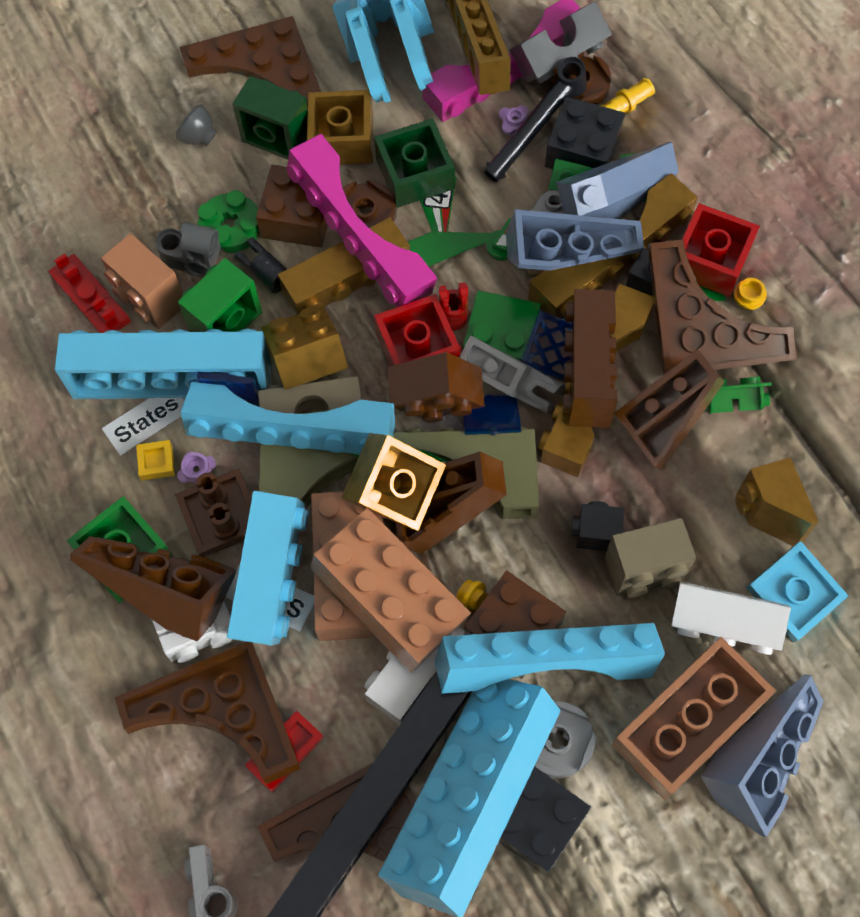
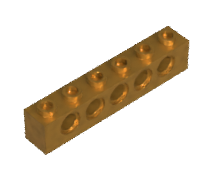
M445 0L479 95L509 91L510 56L488 1Z

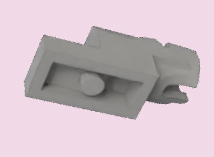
M470 335L459 358L481 367L482 381L546 414H551L555 410L556 404L534 394L535 390L533 388L540 386L553 394L558 393L563 396L564 384Z

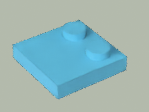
M801 541L792 546L746 586L755 598L788 604L791 607L786 634L793 642L799 641L848 597V594Z

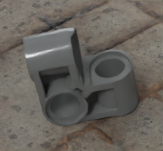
M189 222L182 224L181 231L175 228H167L160 231L156 236V246L160 259L169 268L191 273L204 278L207 270L215 265L221 250L218 230ZM171 247H177L174 250H168Z

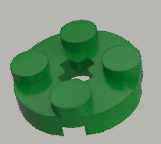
M233 190L229 193L215 196L202 204L198 209V225L218 230L221 249L225 250V253L240 252L249 248L247 241L251 237L255 240L257 239V233L259 232L256 220L258 207L251 199L245 197L241 191ZM236 219L234 221L235 226L229 227L227 224L222 226L225 220Z

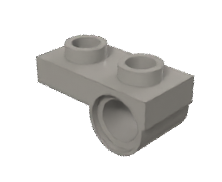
M205 845L189 847L190 858L184 860V869L187 882L193 883L194 898H189L188 901L190 917H214L209 911V903L214 896L219 894L225 896L227 907L224 913L217 917H235L238 911L236 896L226 888L215 886L211 848Z

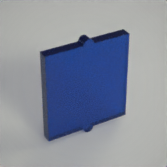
M197 373L198 383L225 385L236 396L260 407L254 378L234 376L227 373Z
M486 395L484 397V407L472 409L470 415L463 416L465 435L490 434L494 436L500 433H521L517 398Z

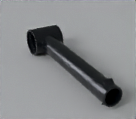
M567 57L559 63L557 82L501 148L500 152L490 163L487 161L486 168L483 171L488 178L496 183L505 178V173L512 163L517 160L563 104L565 97H577L586 90L585 64L581 59ZM571 75L578 76L575 79H567V77Z

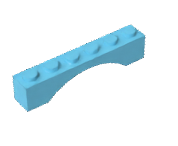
M191 382L180 412L186 435L198 438L227 439L234 442L245 441L264 445L290 446L299 449L326 450L334 453L360 454L369 433L388 435L393 438L395 429L394 403L358 400L346 406L325 412L308 414L282 413L250 404L236 396L225 385Z
M644 623L443 636L435 658V666L441 693L444 694L479 691L492 684L516 676L556 669L595 671L609 675L616 680L652 678L665 652L655 624Z

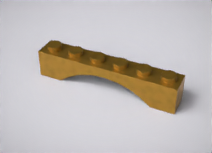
M672 173L648 190L644 211L639 220L641 221L643 243L646 249H648V244L665 242L676 227L687 225L695 212L694 209L698 197ZM641 252L551 271L544 270L530 281L528 298L532 302L541 303L540 310L555 323L561 317H565L566 301L572 302L574 289L601 290L603 284L610 279L612 281L618 279L624 273L626 267L637 260Z
M622 284L618 285L615 292L616 327L612 337L616 338V353L640 340L654 307L653 296ZM567 382L564 390L565 393H569V382ZM559 401L551 420L555 421L552 431H544L538 446L539 449L543 450L541 463L579 477L590 453L594 433L592 427L569 426V414L563 413V403Z

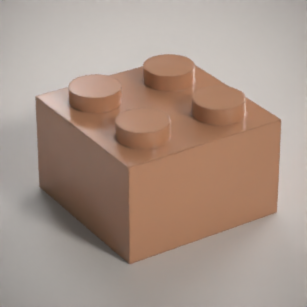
M131 233L101 257L107 270L104 272V275L114 286L112 292L123 304L129 302L135 307L133 311L145 324L150 321L155 327L160 329L181 311L178 301L181 299L183 292L175 272Z

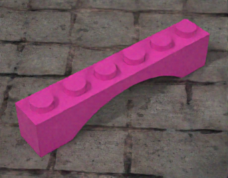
M560 0L544 10L539 25L530 37L546 30L551 41L555 45L562 47L565 35L559 21L579 10L580 7L574 0ZM510 52L508 54L510 56L511 85L523 75ZM469 65L443 66L431 73L434 82L425 85L426 89L422 90L423 100L442 122L451 117L459 116L465 109L475 103L485 101L491 95H479Z
M319 134L290 149L287 165L289 177L294 183H299L305 191L310 204L314 207L317 206L322 212L328 227L333 231L336 230L341 236L347 251L352 255H356L360 260L367 276L370 279H375L379 284L386 300L390 304L399 307L430 296L437 277L419 254L402 249L374 233L360 220L348 203L341 185L339 172L340 156L324 136Z

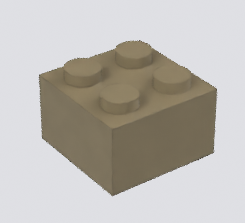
M682 518L612 535L605 555V561L617 597L627 594L628 598L642 596L649 592L648 589L661 586L662 589H671L679 586L696 559Z

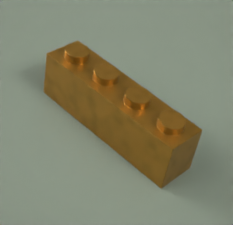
M391 217L369 228L384 240L410 251V245ZM343 241L278 274L281 290L296 315L308 307H325L335 301H342L348 298L352 292L376 283L375 279H370L363 269V264L356 255H352L347 251Z

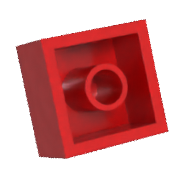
M698 203L683 236L685 252L698 285L730 297L760 226Z
M436 294L374 315L376 335L389 366L448 352L456 357H459L461 354L460 346Z

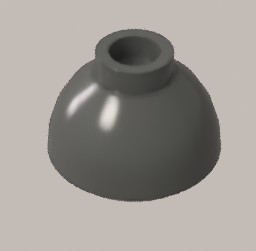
M202 104L196 105L183 120L176 132L177 140L190 145L202 143L205 146L212 141L217 131L213 129L210 113Z

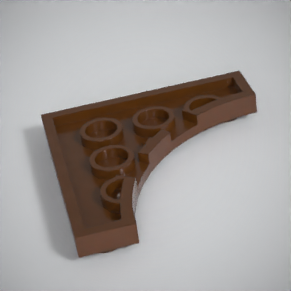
M293 16L180 47L189 78L205 74H227L228 70L246 73L247 78L252 76L260 80L265 79L281 88L299 92L302 96L306 97L307 108L308 93L321 92Z
M683 239L648 244L663 375L697 349L708 359L715 370L797 360L793 327H769L742 321L730 315L731 313L703 292L696 282L697 279L690 267Z
M246 641L115 697L123 728L128 734L158 725L186 724L199 726L224 735L242 748L257 766L265 784L301 769L253 642Z
M373 763L257 826L273 861L276 863L291 855L313 850ZM409 786L363 852L364 854L385 862L416 802V798Z

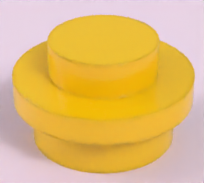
M746 278L736 285L733 297L740 307L754 310L764 304L767 292L760 280Z
M469 579L462 584L456 598L473 613L487 597L485 592L486 585L479 580L474 582Z

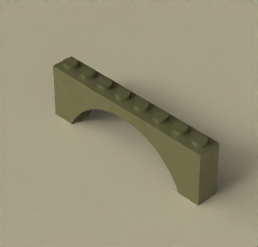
M512 426L507 430L478 427L473 429V431L443 428L437 432L409 429L405 432L393 433L394 439L416 450L429 452L448 462L477 452L485 453L503 461L507 495L493 505L498 510L502 519L537 518L539 495L535 429ZM260 443L259 492L298 498L305 503L304 508L306 510L312 502L311 493H321L330 484L351 473L359 457L344 452L334 453L326 450L299 449L290 446L264 445Z

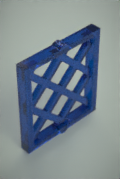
M539 310L521 361L546 375L548 374L563 381V374L552 370V367L561 364L564 370V363L570 361V356L562 357L559 347L564 346L565 340L556 343L552 333L561 331L565 339V328L571 330V323ZM544 319L552 321L558 326L549 329ZM541 323L544 331L536 334L538 326ZM547 336L551 346L542 349L538 338ZM534 342L537 351L529 354L532 343ZM554 350L558 360L549 363L545 353ZM540 355L544 365L533 362L531 358Z

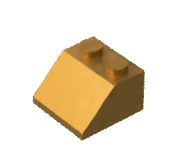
M369 433L341 499L360 508H368L376 515L418 531L446 464L388 435Z
M791 457L751 468L735 496L737 509L741 515H745L750 526L792 546L800 541L803 543L819 522Z

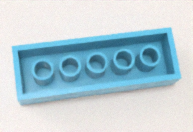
M179 329L156 333L152 330H141L138 333H122L116 330H109L105 333H88L77 330L71 333H59L55 372L73 399L186 398L191 382L225 385L240 398H259L258 390H265L271 385L272 362L263 332H257L253 329H242L239 332H223L218 329H210L206 332H189Z
M507 679L472 692L378 874L401 897L455 917H463L561 711L542 686Z

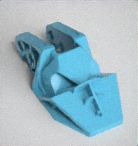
M425 0L335 1L332 8L346 46L349 61L353 63L360 60L368 88L376 103L383 100L386 103L391 101L390 93L383 78L385 76L379 60L380 51L374 39V36L378 34L377 22H385L389 17L393 18L395 25L399 27L419 90L426 89L425 85L434 82L421 41V37L434 33Z

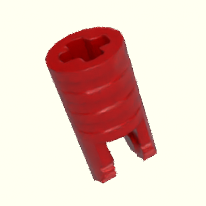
M459 283L458 290H447L445 285L439 287V302L452 331L462 329L468 321V286L466 283Z

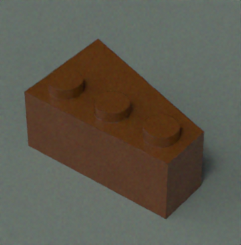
M697 349L614 414L654 468L663 470L725 381L708 359Z
M477 452L444 463L446 464L419 530L417 531L396 523L397 538L409 550L423 554L505 497L507 493L503 461L485 453Z

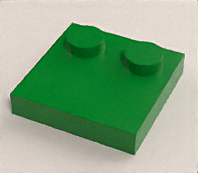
M478 290L463 348L471 335L527 364L541 303Z

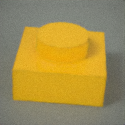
M170 440L136 445L138 475L141 481L175 476L173 445Z

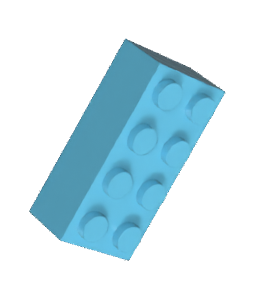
M253 491L227 638L275 645L279 644L283 637H287L290 616H285L287 602H293L297 584V581L291 580L293 567L300 566L303 545L298 544L300 531H306L309 518V510H305V503L298 498Z

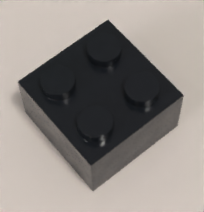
M566 96L547 143L545 167L553 169L555 159L592 168L610 163L621 136L625 112Z
M534 766L498 842L544 876H547L592 807Z

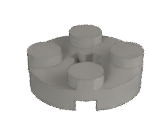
M555 701V704L561 711L550 734L555 735L557 730H561L564 732L563 739L568 741V745L554 749L551 747L552 742L547 739L535 767L551 778L572 777L589 762L595 749L596 738L588 717L580 708L567 702Z

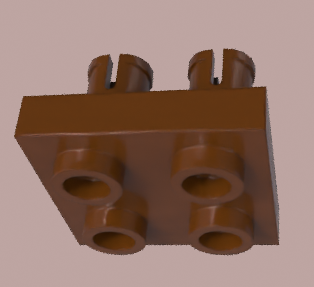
M239 468L215 477L212 473H203L197 478L196 486L175 494L199 556L206 557L245 540L252 498Z

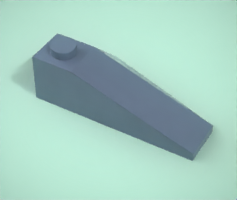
M515 209L506 231L507 259L517 268L551 271L638 253L644 249L641 221Z
M804 674L723 744L701 774L714 801L760 836L767 837L785 808L789 797L783 793L790 774L797 775L800 764L796 760L802 742L806 743L810 740L823 704V699L811 675Z

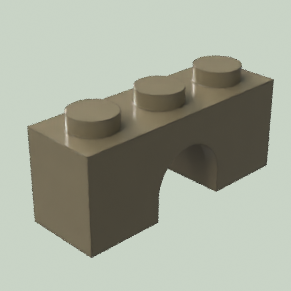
M348 375L336 376L332 380L318 382L313 380L284 390L283 385H272L265 390H258L259 406L261 408L282 413L304 414L312 409H320L325 412L362 400L358 376L351 377Z

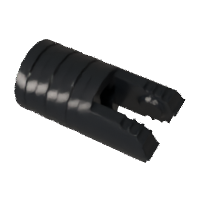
M251 237L247 243L255 253H258L253 261L250 262L239 251L234 254L233 258L271 293L280 292L281 286L278 274L284 272L287 268L257 240Z

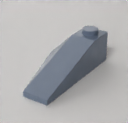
M666 142L559 180L556 183L564 214L621 219L647 198L648 190L670 173L675 176L679 171L672 142Z

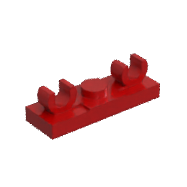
M64 253L54 260L56 266L48 270L51 278L98 333H105L109 330L119 331L131 323L129 316L74 253L69 257Z

